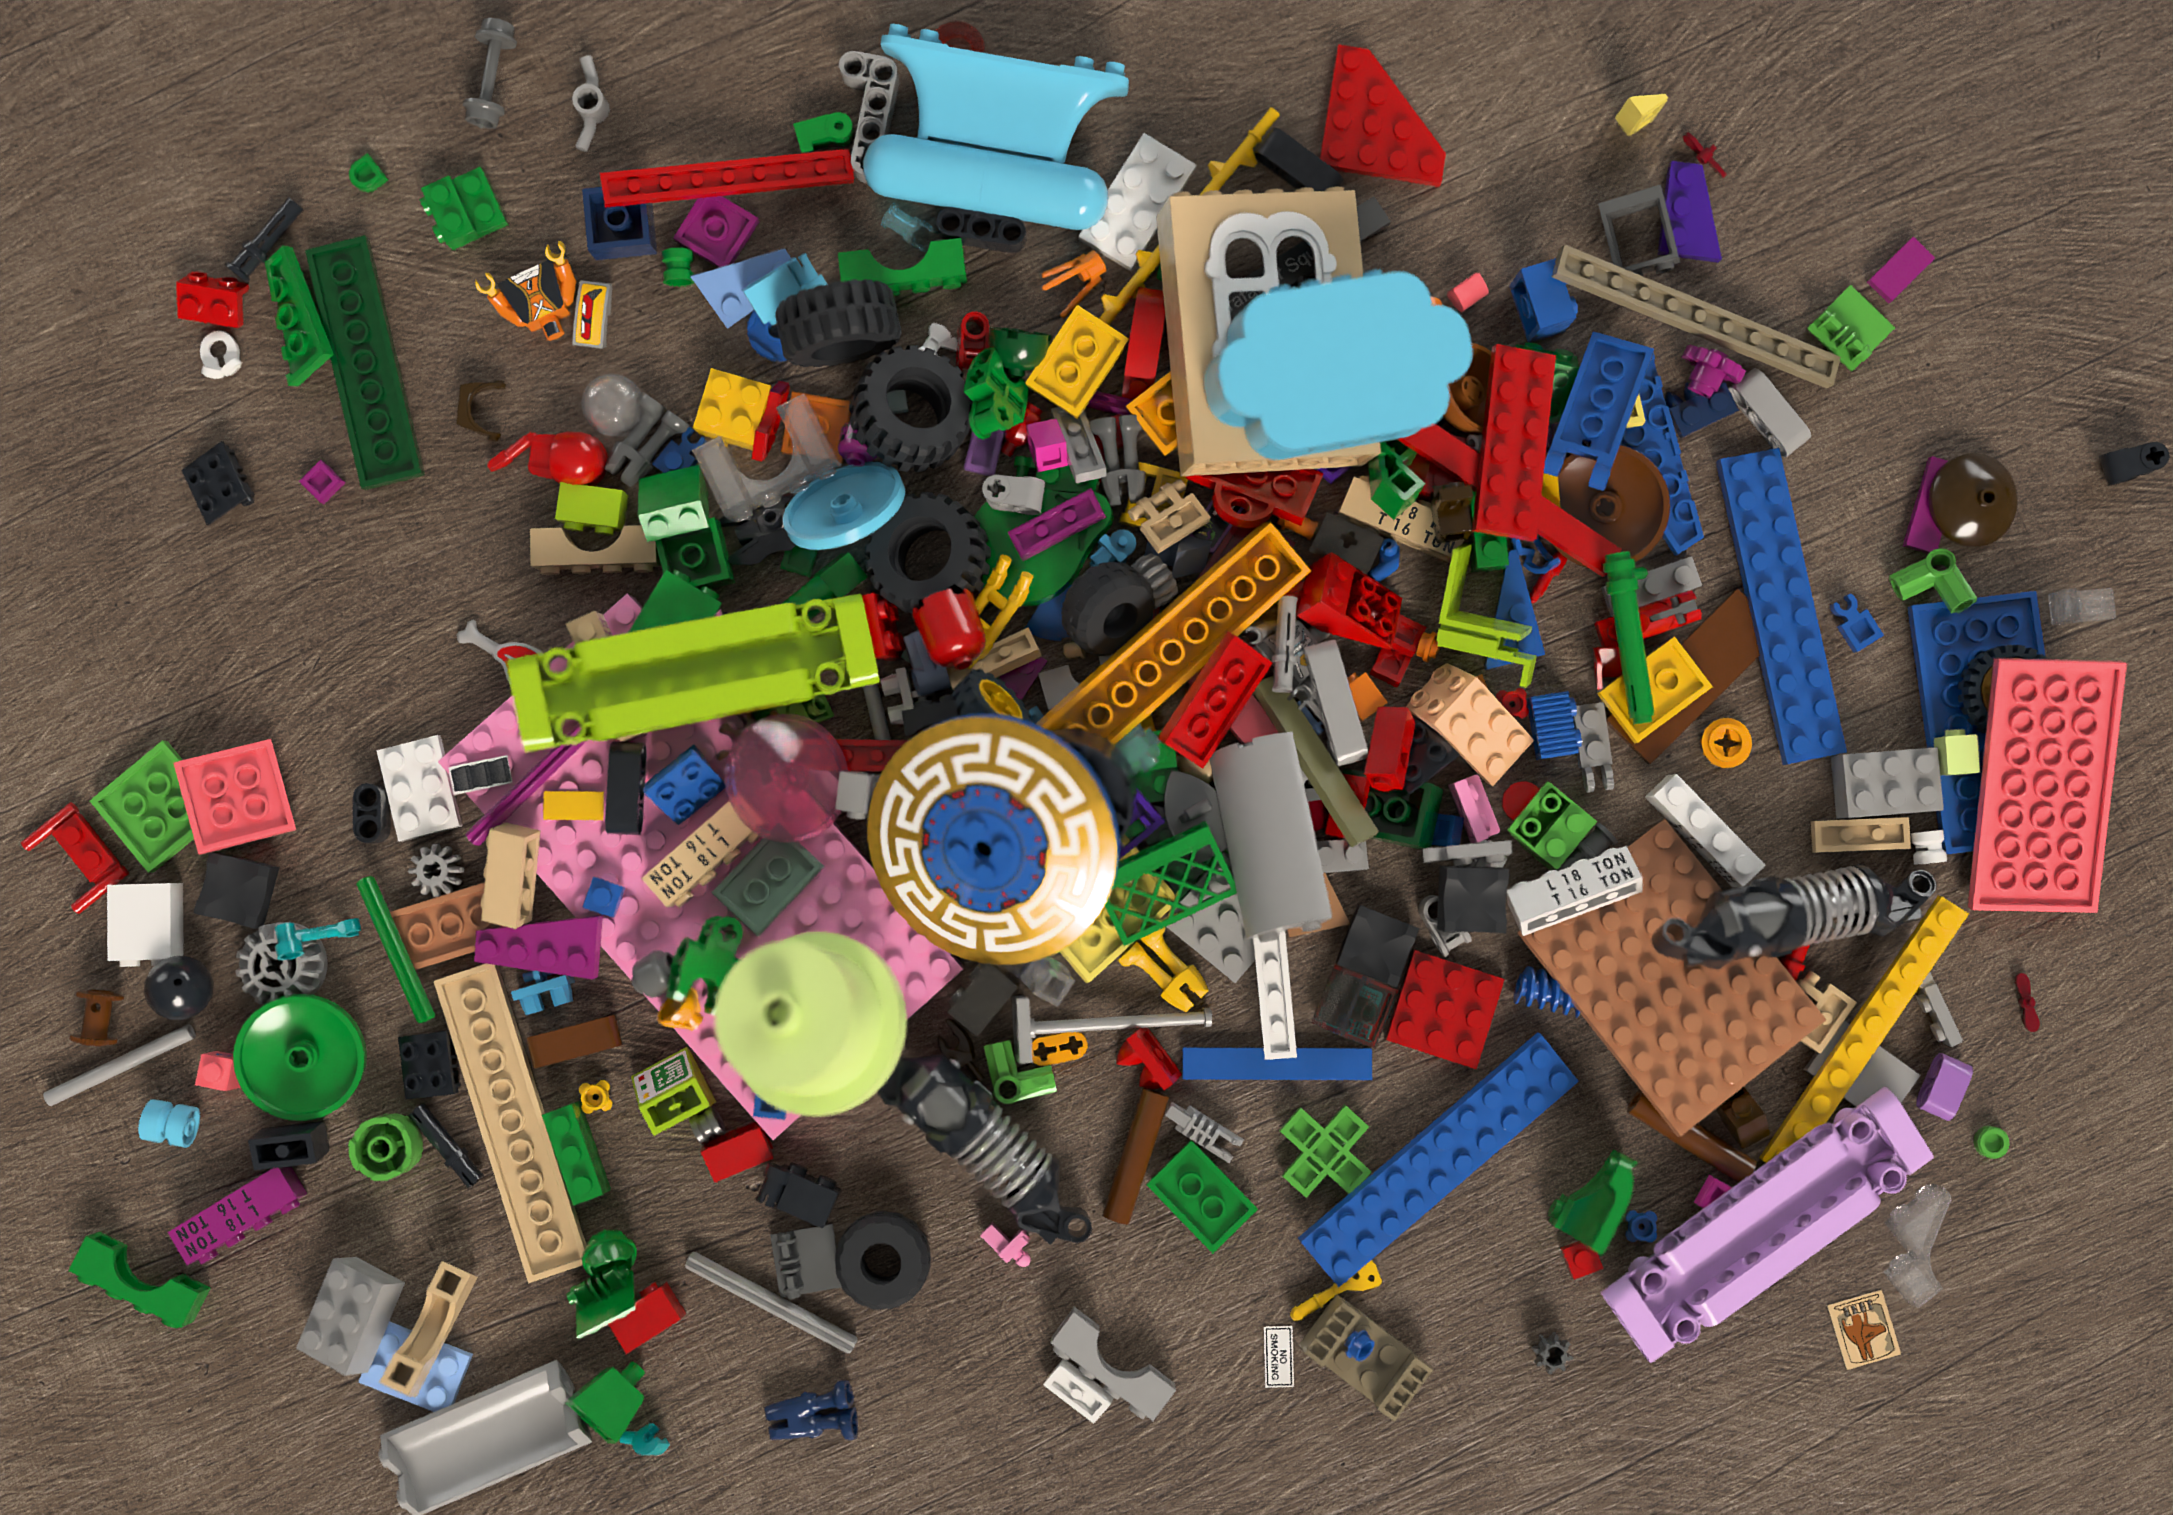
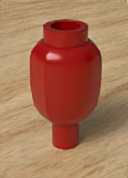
M1027 401L1024 422L1005 430L1007 441L1000 451L1011 457L1017 447L1026 445L1028 443L1026 425L1041 422L1040 415L1043 411Z

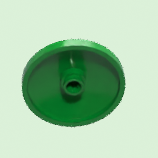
M309 994L282 996L260 1007L247 1019L239 1031L233 1053L235 1074L246 1096L263 1111L278 1118L293 1121L321 1118L340 1108L357 1090L364 1076L367 1061L366 1044L363 1034L351 1015L336 1003L323 997Z

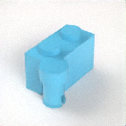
M806 253L798 257L803 267L794 257L742 289L763 324L770 322L771 325L777 323L775 317L777 307L788 296L796 295L799 291L814 288V286L827 285L822 274L818 275Z

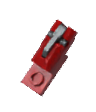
M1689 590L1639 607L1643 640L1701 620V609L1697 608L1695 602L1697 598L1694 592ZM1614 616L1595 622L1594 625L1602 647L1618 646Z

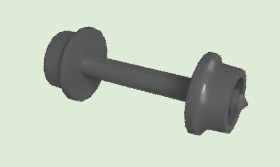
M484 18L480 30L475 32V38L481 43L488 45L479 99H464L463 106L466 108L465 120L472 125L478 126L480 129L497 128L499 118L505 114V109L502 106L492 102L500 51L501 49L516 48L517 41L514 39L515 27L500 18Z

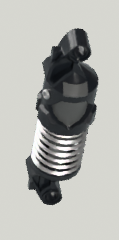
M1862 864L1839 868L1835 871L1829 870L1825 873L1818 872L1814 875L1797 876L1793 879H1780L1776 876L1753 880L1751 885L1710 894L1699 922L1695 927L1688 925L1679 918L1668 919L1652 934L1651 942L1653 948L1659 954L1683 960L1685 967L1703 965L1707 968L1720 970L1734 960L1764 955L1768 958L1788 955L1798 947L1813 943L1817 944L1823 941L1828 942L1834 939L1838 940L1868 933H1874L1883 937L1905 923L1919 921L1923 918L1920 906L1935 892L1936 881L1929 872L1916 870L1894 887L1876 876L1869 867ZM1825 881H1827L1830 885V893H1828L1826 890ZM1832 918H1838L1837 925ZM1666 932H1668V933H1670L1671 935H1673V937L1675 938V941H1672V940L1667 936V933H1666Z
M943 1054L915 1058L899 1057L892 1073L877 1090L884 1104L895 1106L904 1114L902 1116L903 1120L909 1125L914 1123L926 1134V1141L940 1154L947 1153L953 1159L958 1158L959 1165L967 1164L968 1173L976 1172L975 1180L984 1181L985 1189H993L994 1197H1002V1204L1013 1214L1018 1227L1029 1232L1038 1233L1050 1245L1057 1238L1075 1243L1084 1242L1089 1238L1092 1226L1087 1212L1079 1207H1065L1059 1204L1060 1161L1052 1156V1154H1045V1148H1039L1033 1152L1036 1148L1037 1140H1030L1024 1145L1028 1138V1132H1021L1015 1137L1019 1130V1124L1007 1127L1011 1121L1010 1116H1004L1003 1118L1000 1116L1002 1108L997 1106V1103L992 1100V1093L979 1081L973 1082L959 1069L960 1064L956 1060H949ZM983 1169H989L988 1172L981 1175ZM1000 1171L1001 1174L997 1180L989 1184L992 1176ZM1008 1179L1007 1186L998 1192L1001 1184ZM1078 1218L1085 1221L1084 1227L1079 1231H1072L1068 1228L1070 1221Z

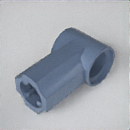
M919 631L904 637L903 641L913 669L911 670L912 680L918 696L950 688L946 667H940L931 661Z

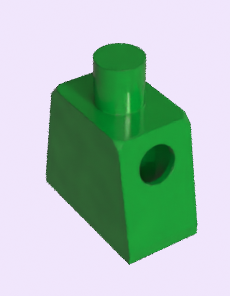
M633 1361L621 1373L613 1367L605 1368L569 1397L565 1404L608 1444L617 1443L644 1400V1396L634 1386L645 1375V1372Z

